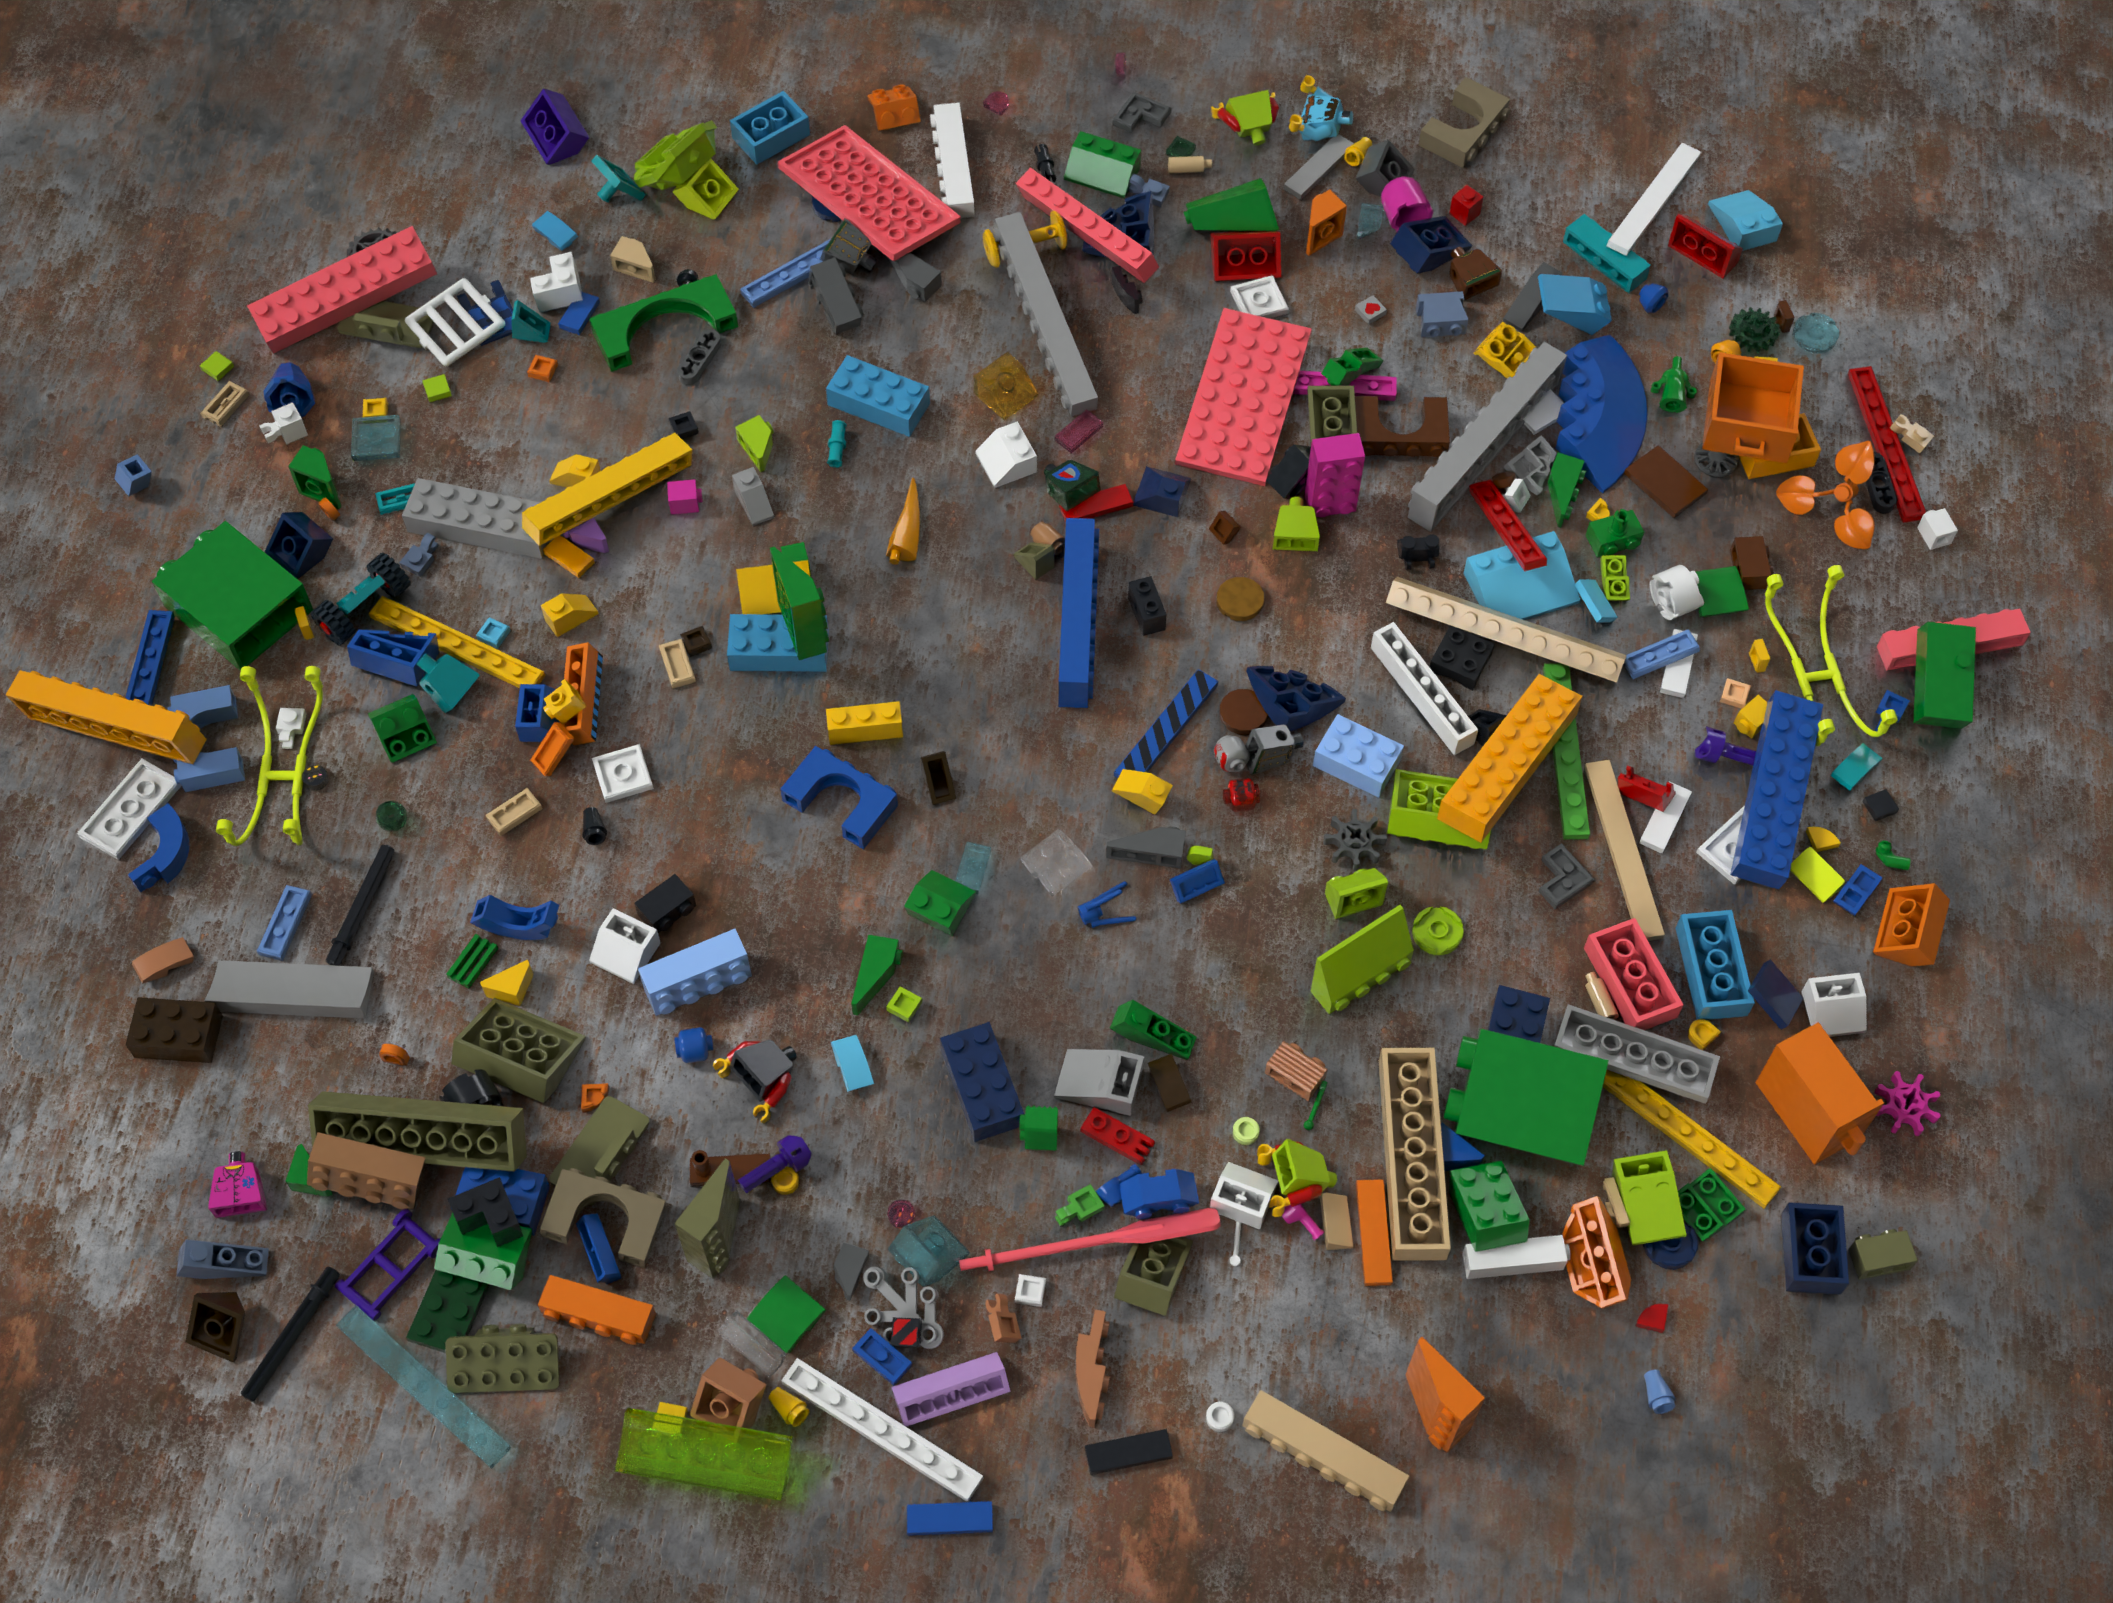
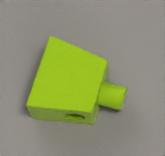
M1292 497L1289 500V505L1280 506L1274 533L1273 550L1318 551L1320 535L1315 510L1312 506H1303V499L1301 497Z

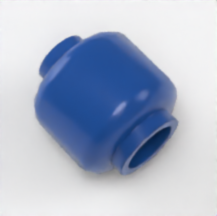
M702 1027L681 1030L678 1037L674 1038L677 1058H681L684 1063L705 1061L708 1059L709 1051L714 1050L712 1035H706V1031Z

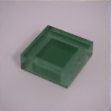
M1177 136L1166 149V155L1169 157L1191 156L1196 150V144Z

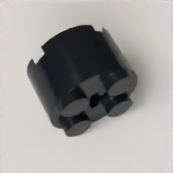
M483 1069L474 1070L475 1075L468 1077L467 1073H464L453 1079L443 1088L444 1096H439L440 1101L504 1107L501 1095L488 1073Z

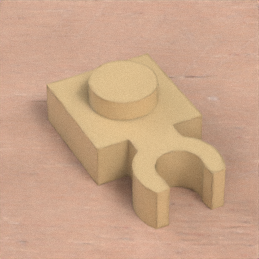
M1902 414L1890 427L1895 433L1902 434L1904 437L1901 440L1918 453H1921L1934 437V435L1918 423L1910 424L1908 418Z

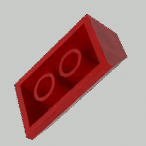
M1683 214L1676 216L1668 242L1670 248L1722 279L1738 264L1743 249L1717 232Z
M1277 230L1211 233L1214 281L1260 279L1271 275L1274 278H1281L1280 232Z

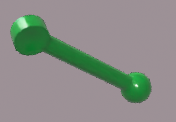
M1322 1081L1310 1116L1303 1124L1306 1130H1312L1314 1127L1313 1120L1328 1082Z

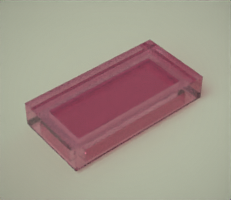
M1086 409L1055 435V442L1072 454L1103 427V421Z

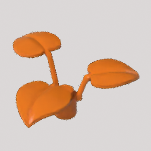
M1871 441L1848 445L1837 453L1835 467L1839 474L1845 476V482L1836 486L1835 489L1814 492L1816 488L1815 481L1808 476L1798 475L1781 483L1776 491L1777 497L1788 511L1802 515L1814 508V497L1834 494L1837 500L1846 502L1845 515L1838 517L1834 523L1836 535L1843 543L1857 549L1870 548L1875 530L1872 515L1861 508L1853 509L1851 512H1849L1850 505L1853 504L1852 499L1859 492L1857 484L1866 482L1874 469L1875 458Z

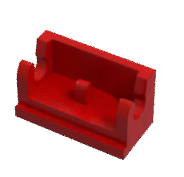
M1627 765L1626 775L1620 773L1618 776L1620 794L1664 812L1676 794L1674 784L1667 782L1666 786L1634 774V768Z

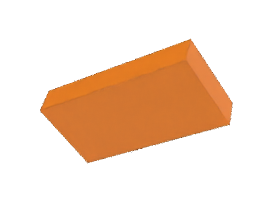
M554 722L530 761L544 776H551L575 738L560 722Z

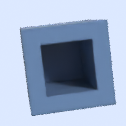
M137 454L117 464L115 480L126 494L131 496L149 487L152 471Z

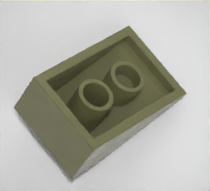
M1176 1237L1149 1243H1133L1120 1272L1114 1298L1166 1316L1193 1245V1240Z

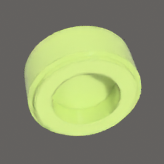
M1242 1117L1235 1122L1233 1137L1238 1143L1251 1145L1259 1137L1260 1128L1254 1119Z

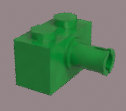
M1620 509V512L1616 510L1612 516L1589 522L1585 536L1598 558L1605 555H1614L1626 549H1635L1641 544L1644 530L1633 510L1626 511L1625 509Z

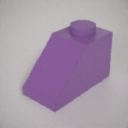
M594 517L562 534L565 539L569 538L577 547L601 553L609 552L606 537Z

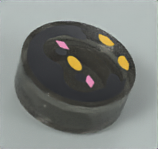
M311 765L304 770L302 780L308 789L316 791L323 789L328 784L329 775L323 766Z

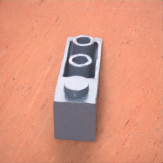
M186 1239L179 1249L176 1276L199 1279L266 1276L269 1248Z

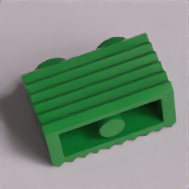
M1028 1105L1026 1113L1020 1114V1141H1025V1149L1057 1151L1058 1108L1056 1106L1052 1109L1051 1106L1048 1108L1038 1106L1036 1108L1035 1106L1030 1107Z

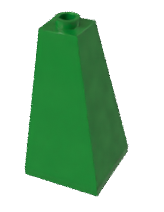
M1262 178L1186 203L1187 211H1184L1187 225L1192 223L1194 230H1279L1267 187Z

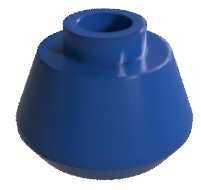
M1654 283L1646 284L1639 292V301L1647 313H1655L1666 302L1669 295L1668 289L1665 286Z

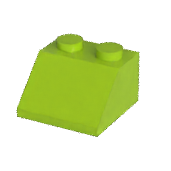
M1375 868L1368 870L1360 869L1352 875L1345 877L1336 876L1330 879L1326 884L1325 895L1335 919L1382 906L1388 880Z

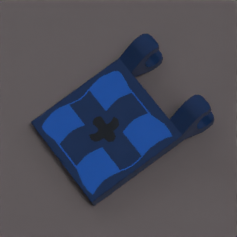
M499 280L491 282L492 292L495 297L489 300L493 309L505 321V326L483 341L480 346L512 334L511 319L513 308ZM465 293L457 295L459 304L483 330L494 323L478 304L471 306Z

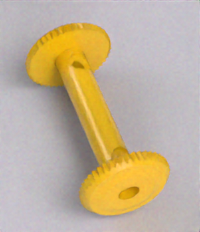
M1051 211V225L1031 230L1029 234L1034 244L1055 238L1059 248L1062 250L1066 248L1068 242L1066 228L1061 215L1056 211ZM986 229L983 233L985 252L990 264L998 268L1000 266L999 242L995 241L990 229ZM1048 230L1052 231L1051 235L1048 234Z

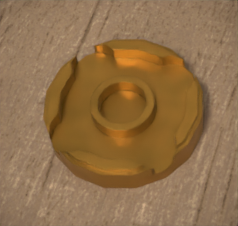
M1234 577L1220 585L1217 591V606L1224 616L1226 614L1234 621H1247L1255 618L1258 612L1262 610L1264 606V592L1261 586L1254 580L1246 577Z

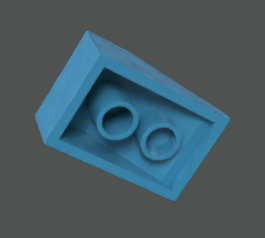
M1540 274L1538 276L1544 313L1590 335L1595 334L1612 321L1607 289L1603 283L1590 277Z

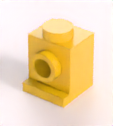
M565 679L561 681L562 685L544 698L547 705L543 707L551 719L556 718L562 724L586 707L578 691Z

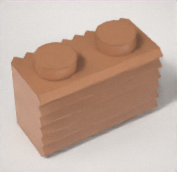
M1283 1041L1267 1062L1265 1073L1292 1090V1092L1300 1095L1301 1098L1309 1101L1322 1081L1325 1080L1328 1069L1325 1068V1064L1316 1057L1311 1059L1305 1055L1302 1048L1297 1044H1288Z

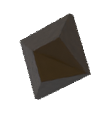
M237 1292L195 1294L185 1342L230 1362H235L246 1314Z

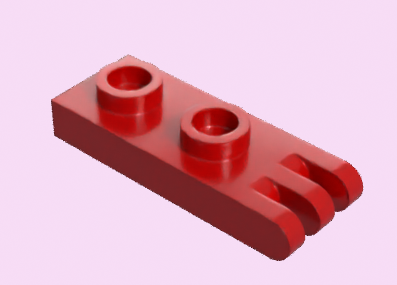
M1093 1107L1080 1128L1081 1133L1139 1165H1142L1145 1159L1137 1154V1152L1143 1156H1148L1150 1150L1142 1144L1153 1148L1155 1145L1153 1139Z

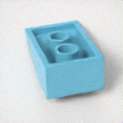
M1746 190L1708 202L1728 239L1743 248L1742 251L1777 241L1783 225L1782 221L1772 206L1751 191Z

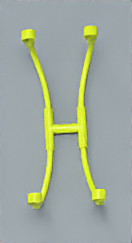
M1834 565L1827 570L1829 578L1825 584L1826 589L1821 604L1820 633L1828 670L1805 672L1801 659L1798 658L1792 643L1772 608L1771 600L1774 598L1777 589H1780L1784 583L1780 574L1769 576L1766 579L1768 584L1765 592L1766 609L1774 627L1792 657L1791 662L1804 698L1813 701V692L1809 682L1832 679L1837 694L1840 695L1845 708L1861 730L1871 737H1880L1887 733L1889 727L1898 721L1895 710H1885L1880 714L1882 721L1878 731H1873L1867 727L1853 709L1845 693L1846 687L1834 654L1831 653L1826 630L1827 606L1831 590L1835 588L1837 581L1844 577L1841 565ZM1824 719L1818 723L1819 732L1815 746H1820L1825 742L1828 735L1835 731L1832 719Z
M250 666L241 668L240 679L246 682L249 689L253 691L259 706L264 726L265 752L262 756L256 807L243 835L236 840L232 831V821L226 819L217 821L216 832L223 835L227 843L233 846H240L248 839L260 816L264 797L267 796L269 780H293V819L284 820L283 832L288 834L296 845L301 846L303 844L299 818V797L302 795L303 775L307 760L306 750L323 700L320 668L308 666L305 669L304 678L311 682L314 690H316L317 697L312 716L302 740L300 752L296 758L295 770L270 771L272 763L271 731L265 704L255 678L256 669Z

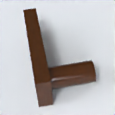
M697 1150L692 1154V1158H690L691 1187L704 1186L725 1158L730 1161L735 1183L739 1184L738 1179L769 1160L771 1155L769 1153L708 1157L705 1151ZM769 1178L763 1183H770L771 1178Z

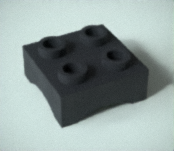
M1450 625L1429 667L1434 674L1454 679L1465 688L1473 691L1493 653L1495 644Z

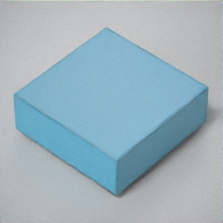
M489 617L476 634L477 640L498 649L511 630L508 625Z

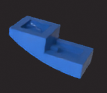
M1860 864L1833 902L1855 916L1882 881V877Z

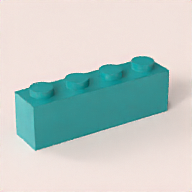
M1583 214L1566 227L1563 243L1627 293L1632 292L1647 280L1651 265L1632 250L1625 256L1607 247V243L1613 234L1606 231L1586 214Z

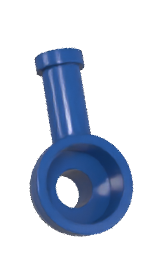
M1136 1164L1130 1166V1169L1118 1177L1112 1178L1097 1189V1195L1109 1206H1115L1122 1201L1119 1183L1137 1174H1142L1141 1170Z

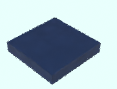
M1771 959L1763 963L1748 989L1752 997L1781 1030L1790 1024L1803 1000L1801 994Z

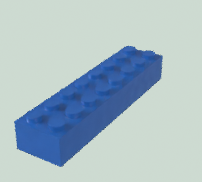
M1066 518L1058 707L1088 708V699H1093L1099 529L1095 528V519Z
M1777 690L1774 691L1768 700L1732 863L1731 876L1778 890L1789 878L1819 729L1818 723L1821 720L1824 704Z

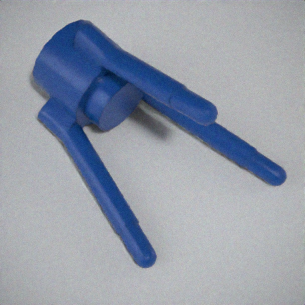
M1126 881L1114 886L1091 901L1077 906L1084 925L1091 923L1092 928L1099 925L1136 921L1135 916L1099 919L1100 916H1103L1100 905L1122 894L1121 889L1127 885Z

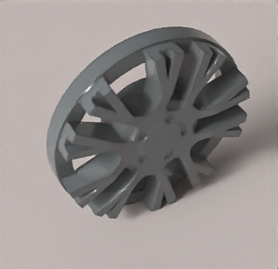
M1703 441L1697 447L1694 456L1695 463L1705 474L1714 477H1724L1733 473L1737 468L1739 462L1738 455H1733V458L1728 456L1732 454L1702 450ZM1707 461L1708 465L1705 467L1701 462ZM1712 466L1716 467L1715 471L1711 470ZM1721 466H1725L1727 470L1721 471Z

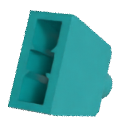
M425 653L416 663L426 672V675L419 682L421 687L444 713L455 707L480 676L478 672L448 654L435 661Z

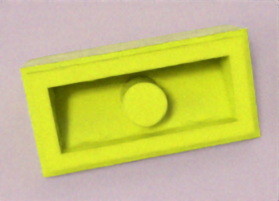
M1812 847L1804 850L1791 863L1790 871L1822 903H1825L1838 893L1845 884V880Z

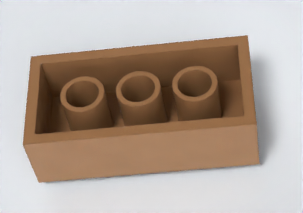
M317 1133L308 1160L307 1185L319 1191L331 1190L345 1197L357 1196L365 1198L371 1203L383 1202L392 1204V1206L398 1209L409 1208L414 1210L423 1181L425 1157Z

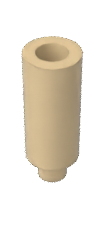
M1203 156L1168 157V173L1204 172V168H1212V159H1204Z
M1595 972L1588 973L1585 976L1588 981L1585 987L1597 1014L1616 1020L1619 1014L1603 979L1597 978Z

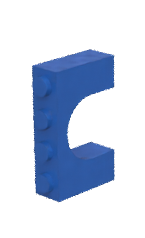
M815 746L781 787L782 801L803 813L818 793L827 787L841 785L853 789L859 795L860 801L841 825L843 838L864 850L897 808V793L890 786H883L876 782L870 774L859 772L851 763L847 761L842 762L837 759L829 750H822Z

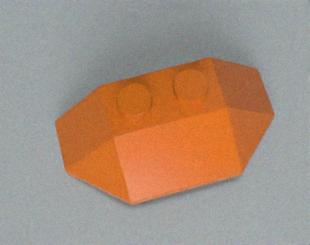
M1598 1196L1573 1204L1570 1211L1571 1215L1562 1233L1564 1244H1568L1570 1249V1260L1567 1261L1566 1267L1573 1292L1602 1309L1627 1301L1631 1277L1616 1225Z

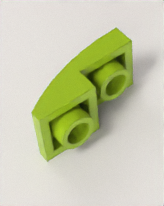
M1626 555L1601 556V576L1605 597L1608 601H1629L1630 588L1626 569Z

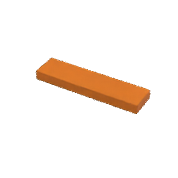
M1357 1180L1356 1192L1364 1286L1392 1285L1384 1180Z

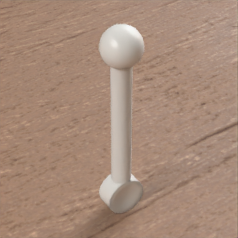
M1236 1221L1233 1256L1230 1258L1232 1266H1239L1241 1262L1238 1257L1241 1222Z

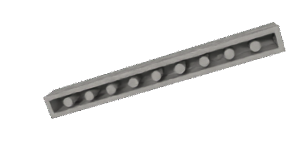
M1021 212L996 218L992 234L995 241L999 242L1001 246L999 247L1001 258L1008 263L1007 271L1009 277L1015 280L1016 294L1018 297H1022L1023 311L1031 319V330L1039 338L1037 340L1039 350L1046 355L1047 369L1053 372L1054 386L1062 394L1061 402L1063 408L1068 409L1071 417L1097 409L1098 396Z

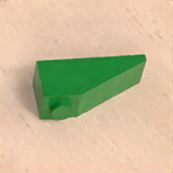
M868 935L851 1003L853 1015L860 1014L894 975L896 965H901L903 950L899 948L898 939Z

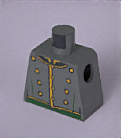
M845 218L823 250L820 260L826 261L835 257L838 264H842L844 270L851 274H854L859 265L871 271L877 262V259L868 254L871 241Z
M1284 724L1252 729L1245 745L1250 754V759L1246 764L1250 774L1254 775L1289 762L1293 750L1302 748L1304 745L1302 735L1300 733L1291 735L1288 727Z

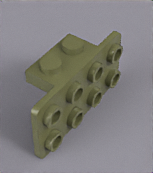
M381 301L340 321L337 327L340 334L423 348L418 336L405 323V318L419 309V307ZM427 314L419 319L417 323L429 335L434 321Z
M606 1096L550 1175V1183L556 1187L562 1169L569 1171L571 1168L578 1169L584 1172L585 1176L594 1179L596 1176H600L611 1181L619 1172L626 1157L633 1152L637 1141L650 1124L648 1116L612 1096Z
M526 1324L510 1325V1328H499L498 1325H485L474 1336L449 1337L445 1342L447 1389L451 1393L556 1389L560 1384L558 1337L554 1333L535 1334L534 1327H526Z

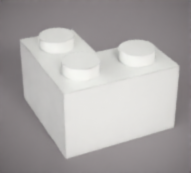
M572 252L549 257L552 273L530 278L533 296L540 313L570 306L571 302L583 300L578 269Z

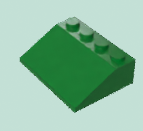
M771 547L770 554L777 602L798 660L827 653L826 643L829 642V636L826 630L828 626L823 604L825 600L821 588H816L813 579L776 547Z

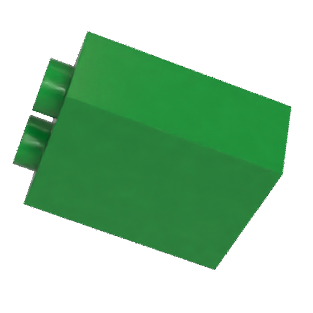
M226 520L216 529L202 532L196 538L193 547L178 560H170L164 563L158 570L156 578L152 580L164 607L168 611H173L180 621L240 671L242 667L250 665L298 624L294 611L295 608L304 606L307 615L314 610L303 583Z
M1479 1029L1477 1039L1467 1036L1462 1037L1456 1067L1467 1069L1469 1073L1464 1091L1450 1088L1443 1119L1457 1122L1454 1131L1456 1134L1584 1166L1609 1060Z

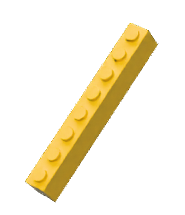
M676 433L663 437L658 442L642 448L637 453L627 456L614 465L608 466L602 471L586 477L583 481L567 487L564 491L548 497L545 501L527 508L522 512V529L540 546L691 466L692 448Z

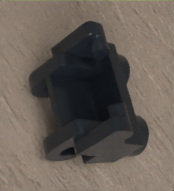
M1433 534L1421 538L1405 536L1397 540L1399 559H1404L1405 570H1411V562L1428 561L1429 569L1435 568L1433 556L1439 557L1440 549L1438 536Z

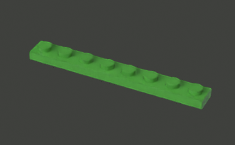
M1561 663L1544 664L1543 674L1545 677L1572 690L1569 666ZM1574 718L1552 748L1563 840L1589 839L1590 836L1576 718Z

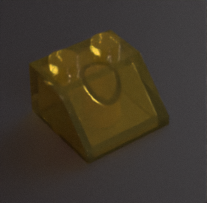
M1008 352L973 376L974 394L1003 420L1009 418L1038 396V392L1024 366Z

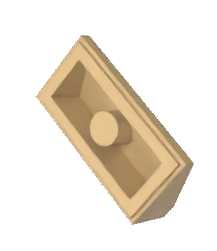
M1322 1193L1320 1204L1326 1250L1353 1248L1347 1196Z

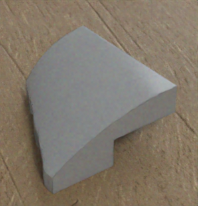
M1541 435L1503 468L1507 472H1515L1516 479H1523L1527 489L1535 495H1539L1543 491L1542 486L1550 472V465L1554 461L1557 452Z

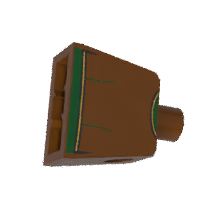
M1457 247L1452 251L1451 256L1453 260L1451 261L1449 274L1457 291H1463L1464 300L1499 286L1502 270L1480 249L1466 253L1462 247Z

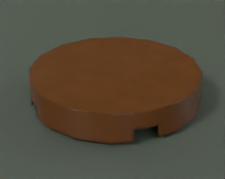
M1237 689L1229 692L1222 699L1219 708L1221 722L1226 725L1229 731L1239 735H1249L1252 729L1262 728L1268 718V714L1259 702L1255 692L1249 689Z

